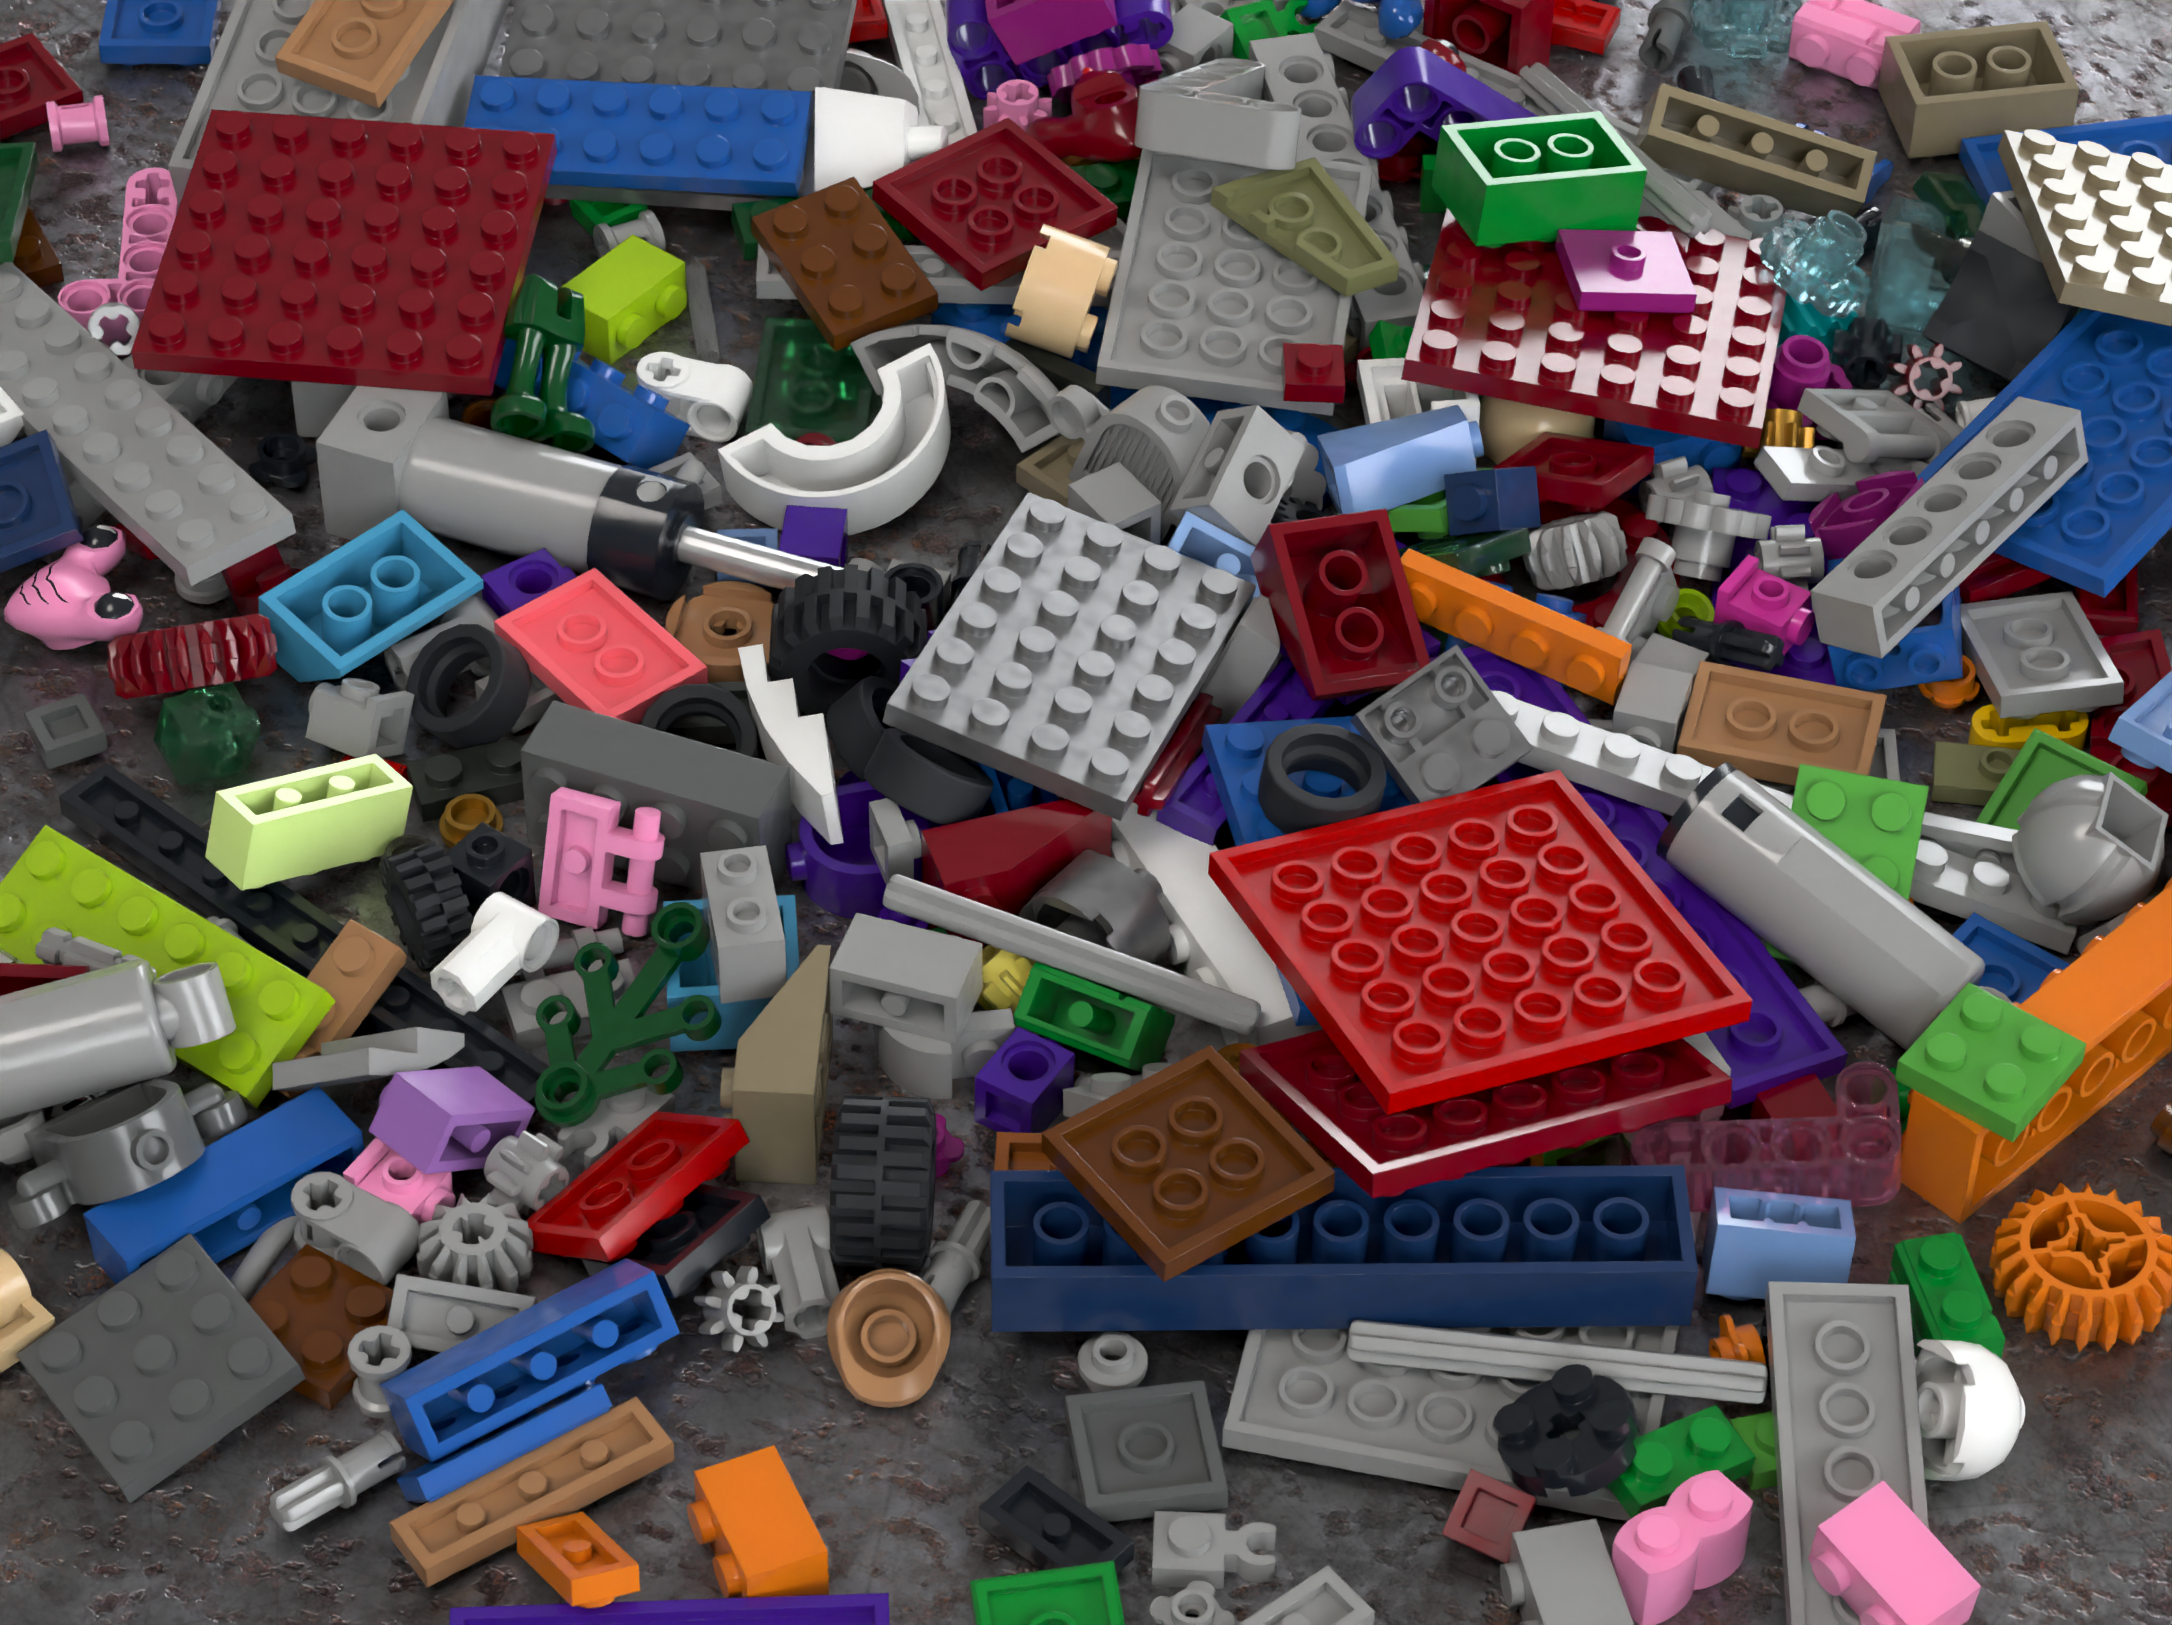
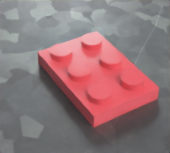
M596 568L581 574L494 621L495 633L516 647L529 665V670L567 705L638 724L642 721L646 710L663 693L684 684H708L707 666Z

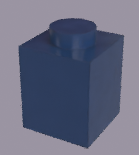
M1535 466L1489 469L1444 475L1450 536L1541 527Z

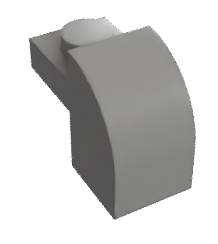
M1011 1008L972 1012L957 1045L873 1024L880 1065L891 1081L902 1089L918 1096L932 1099H952V1079L975 1077L1014 1032L1015 1025Z

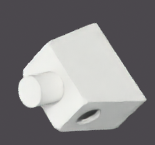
M815 87L814 192L851 177H855L864 190L873 189V181L949 146L946 127L944 125L918 126L917 107L906 100L840 89Z

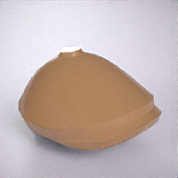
M880 1269L858 1277L839 1292L829 1310L827 1340L832 1359L845 1387L856 1399L871 1406L892 1408L918 1401L931 1388L945 1359L950 1343V1318L943 1298L920 1277L904 1270Z

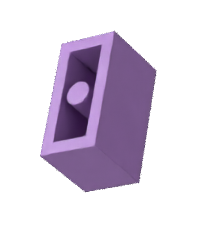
M480 1066L395 1072L392 1080L385 1086L380 1095L379 1109L368 1131L424 1174L482 1169L485 1166L489 1153L500 1140L510 1135L519 1138L521 1132L526 1130L536 1108Z

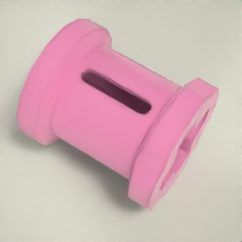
M103 95L94 96L92 102L58 106L55 101L46 102L53 152H61L64 145L96 141L99 142L101 147L110 146Z

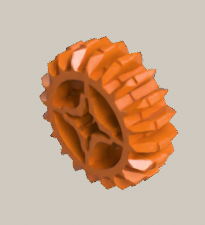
M2061 1182L2052 1193V1196L2035 1189L2027 1203L2015 1202L2013 1209L2008 1213V1218L2002 1219L2001 1225L1997 1227L1989 1260L1990 1275L1993 1276L1992 1284L1995 1288L1994 1296L2005 1300L2004 1305L2006 1306L2007 1317H2024L2023 1322L2026 1334L2041 1329L2048 1332L2051 1347L2061 1338L2074 1341L2079 1353L2088 1342H2096L2108 1353L2112 1345L2115 1344L2116 1338L2133 1346L2137 1337L2141 1335V1331L2153 1333L2155 1326L2160 1322L2161 1315H2166L2167 1308L2171 1307L2172 1236L2162 1234L2161 1217H2143L2141 1200L2126 1205L2119 1202L2116 1188L2107 1196L2094 1194L2088 1182L2077 1193H2072Z

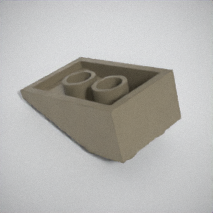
M817 945L739 1038L735 1068L723 1067L720 1105L721 1108H731L733 1110V1113H725L724 1118L739 1119L750 1141L735 1154L736 1181L817 1185L833 1044V1014L830 1013L829 982L831 945Z

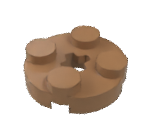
M720 581L702 586L703 595L694 597L686 603L685 594L671 606L666 617V631L707 666L708 682H745L738 648L763 644L769 672L771 614L774 606L771 601L770 592L760 586L746 582ZM732 628L737 630L735 635H722L725 629Z

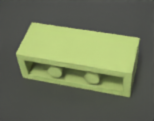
M377 754L216 791L205 858L242 891L261 888L266 884L302 875H313L322 870L354 862H365L374 857L401 851L413 786Z

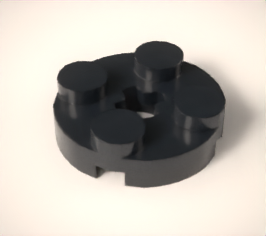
M1580 1364L1567 1365L1559 1369L1552 1379L1536 1385L1522 1394L1514 1403L1502 1407L1494 1418V1427L1498 1434V1451L1510 1479L1521 1490L1534 1496L1547 1498L1548 1495L1545 1488H1568L1570 1496L1575 1497L1592 1493L1613 1482L1631 1465L1637 1453L1633 1442L1638 1432L1641 1434V1422L1629 1393L1617 1382L1606 1377L1594 1376L1589 1367ZM1572 1430H1579L1581 1433L1572 1440L1561 1436Z

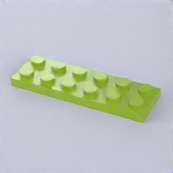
M47 825L41 829L0 883V953L16 963L44 964L42 959L36 956L35 948L36 944L41 941L43 932L53 927L72 933V938L81 936L120 950L123 957L131 954L145 959L151 967L155 968L157 972L156 978L183 967L216 962L220 969L236 1029L222 1038L205 1044L175 1048L176 1060L226 1091H238L241 1099L256 1109L273 1087V1063L293 1060L336 1002L322 987Z

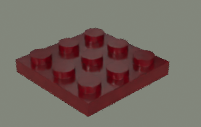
M1009 117L873 181L872 200L980 291L1026 270L1035 245L1046 249L1049 240L1040 237V230L1043 224L1086 239L1117 225L1118 206Z

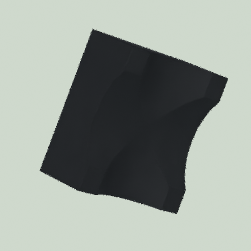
M1978 230L1953 283L1928 321L1922 335L1928 341L1943 344L1945 350L2010 383L2072 321L2079 307L2058 303L2043 263Z

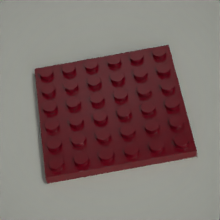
M211 109L131 350L134 369L491 396L507 339L504 332L506 318L514 296L523 280L557 154L555 134Z
M1447 208L1405 356L1401 379L1758 449L1795 248L1781 246L1778 242L1767 238L1749 240L1724 235L1714 228H1711L1706 234L1700 232L1694 238L1686 236L1675 225L1667 224L1657 217H1638L1636 231L1673 233L1697 293L1694 312L1580 311L1577 308L1556 251V241L1548 243L1539 241L1506 243L1498 248L1475 246Z

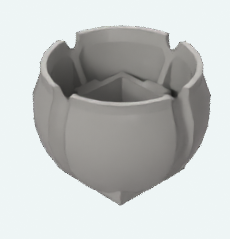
M2112 772L2104 776L2081 774L2054 782L2043 789L2018 817L2016 822L2021 828L2012 835L2013 857L2019 875L2036 901L2042 907L2052 903L2059 904L2058 919L2075 925H2091L2098 921L2111 920L2142 902L2155 887L2165 855L2164 832L2169 815Z

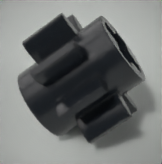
M1855 317L1854 321L1849 324L1847 332L1839 329L1834 331L1831 364L1838 365L1843 369L1845 378L1850 381L1852 386L1862 389L1880 388V385L1886 380L1887 374L1892 376H1899L1900 374L1890 369L1889 365L1890 363H1901L1903 335L1891 334L1890 328L1884 319Z

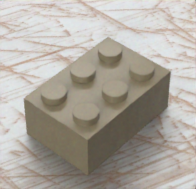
M2047 20L1886 36L1878 91L1908 158H1930L1938 155L1959 153L1961 139L1998 135L2003 134L2004 130L2023 132L2027 129L2040 130L2073 126L2079 86Z

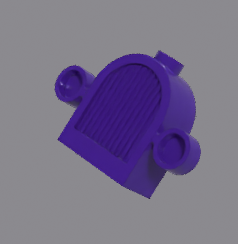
M852 771L847 772L842 776L838 787H836L844 843L830 845L802 816L799 824V841L785 844V859L790 881L801 880L803 888L810 899L819 907L832 914L853 919L856 913L929 930V923L892 911L883 905L886 884L870 849L869 802L886 797L874 789L867 781L862 782ZM898 805L904 821L911 819L915 821L920 839L921 830L942 826ZM922 857L914 859V880L922 882Z

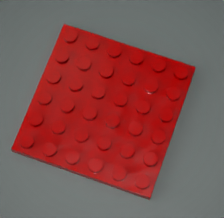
M1560 770L1219 850L1209 854L1208 875L1387 1115L1747 1022L1750 1019L1751 997Z

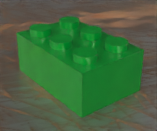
M1600 111L1441 125L1431 186L1475 246L1498 248L1506 243L1554 242L1557 238L1558 229L1636 231L1647 169Z

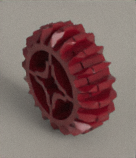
M260 614L118 636L107 645L109 660L106 662L109 679L113 680L115 694L124 699L271 675L277 669L276 652H278L276 636L275 633L272 634L269 618Z

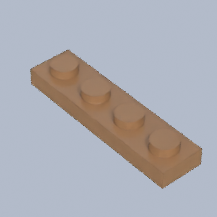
M636 1396L433 1502H428L390 1521L391 1540L428 1588L517 1542L516 1526L569 1515L674 1461V1442Z

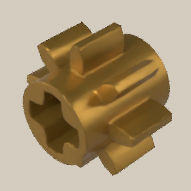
M1766 409L1759 447L1755 449L1743 446L1742 457L1755 458L1756 460L1762 446L1814 448L1815 428L1802 427L1803 414L1801 412L1789 409Z

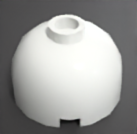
M1923 1339L1916 1344L1923 1349L1918 1357H1915L1925 1480L1961 1481L1978 1478L2004 1462L2012 1449L2025 1420L2024 1400L2019 1393V1388L2007 1364L1982 1345L1964 1341Z

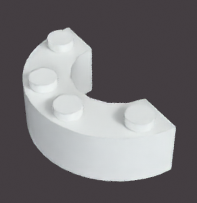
M929 343L877 369L882 396V408L871 426L851 440L832 446L805 445L785 437L770 423L718 449L728 493L746 512L763 523L779 530L783 528L787 505L847 509L848 535L876 528L903 514L916 504L934 484L945 463L950 446V416L944 377L940 362L931 344Z

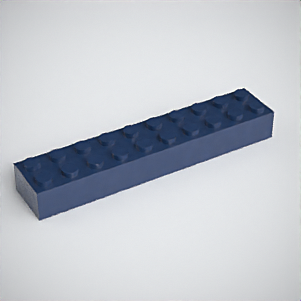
M1684 1165L1488 1167L1466 1173L1464 1177L1457 1180H1440L1406 1189L1402 1194L1394 1197L1371 1198L1343 1170L1332 1168L1335 1171L1333 1192L1166 1282L1159 1278L1060 1170L990 1171L992 1332L1349 1329L1352 1321L1355 1320L1432 1328L1691 1325L1698 1268Z

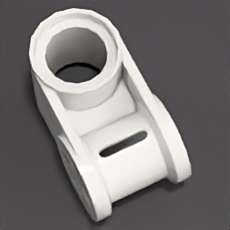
M671 352L650 353L637 364L636 378L639 384L668 399L670 402L665 410L691 425L686 435L718 443L729 441L736 435L754 390L751 379L741 369L729 364H714L685 358ZM666 369L670 370L671 376L666 377Z

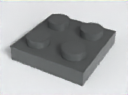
M1204 1380L1065 1396V1419L1082 1504L1106 1522L1154 1517V1511L1198 1512L1228 1508V1486Z

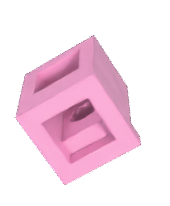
M377 1137L343 1172V1178L385 1202H392L401 1206L417 1220L419 1225L432 1220L436 1204L451 1208L455 1207L456 1197L453 1193L451 1172L424 1174Z

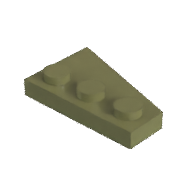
M1315 157L1296 162L1294 169L1269 170L1212 187L1211 206L1343 296L1347 297L1397 281L1399 262Z

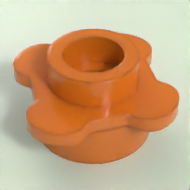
M1729 1314L1720 1315L1719 1337L1709 1341V1357L1754 1361L1765 1364L1764 1349L1756 1328L1752 1324L1734 1327L1733 1319Z

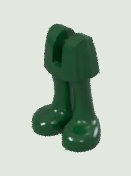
M529 274L523 278L506 318L504 326L505 337L516 341V349L506 393L492 406L490 425L493 431L522 439L527 438V440L574 453L584 452L591 449L594 445L595 427L588 418L579 413L568 412L567 387L574 355L584 348V296L567 287L558 289L554 282L536 274ZM541 354H543L540 389L538 397H536L534 394L539 359Z

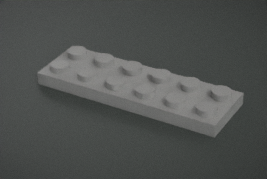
M1768 1281L1765 1292L1787 1625H1861L1859 1616L1840 1595L1833 1596L1829 1594L1819 1584L1813 1574L1808 1557L1817 1527L1883 1480L1929 1529L1909 1285Z

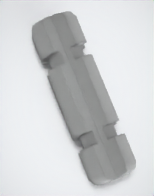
M56 927L46 929L43 932L41 941L36 944L35 948L36 956L42 959L44 964L89 966L90 972L135 959H142L131 954L123 957L120 950L81 936L72 938V933ZM151 967L155 977H157V972L155 968Z

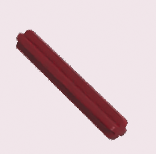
M1201 693L1197 701L1193 700L1133 800V803L1138 805L1137 814L1149 817L1154 809L1163 810L1185 772L1190 768L1203 747L1202 738L1205 725L1218 724L1222 716V709L1212 705V695Z

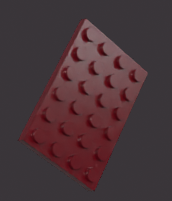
M1324 1029L1240 1050L1239 1074L1371 1198L1394 1197L1402 1194L1406 1189L1440 1180H1457L1464 1177L1466 1173L1499 1164H1517L1529 1156L1559 1148H1576L1589 1140L1619 1132H1636L1645 1125L1675 1117H1692L1700 1114L1705 1109L1731 1103L1732 1078L1683 1038L1389 1115L1385 1113Z

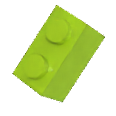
M634 234L562 286L579 292L584 296L585 339L583 351L608 365H612L631 349L637 348L648 336L668 321L678 317L687 308L685 262Z

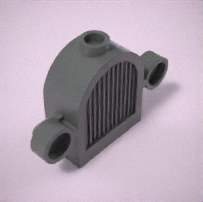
M152 1078L115 1088L24 1133L38 1167L23 1174L18 1179L16 1185L18 1194L14 1195L7 1202L18 1229H30L50 1222L64 1214L72 1204L92 1205L120 1199L154 1186L181 1172L204 1153L205 1145L202 1139L216 1137L229 1132L248 1120L249 1116L238 1091L223 1092L219 1085L207 1083L183 1095L178 1083Z

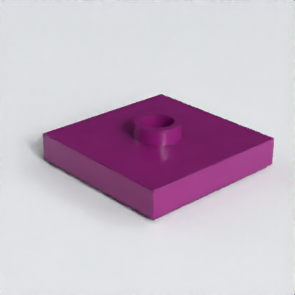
M1558 229L1555 248L1578 310L1694 312L1697 293L1672 232Z

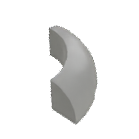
M912 324L877 331L850 343L877 396L881 395L877 369L930 343L940 362L945 385L974 395V402L990 412L1005 427L1016 442L1021 453L1060 435L1052 425L1047 413L1048 401L1059 393L1058 389L1023 355L985 334L949 325Z

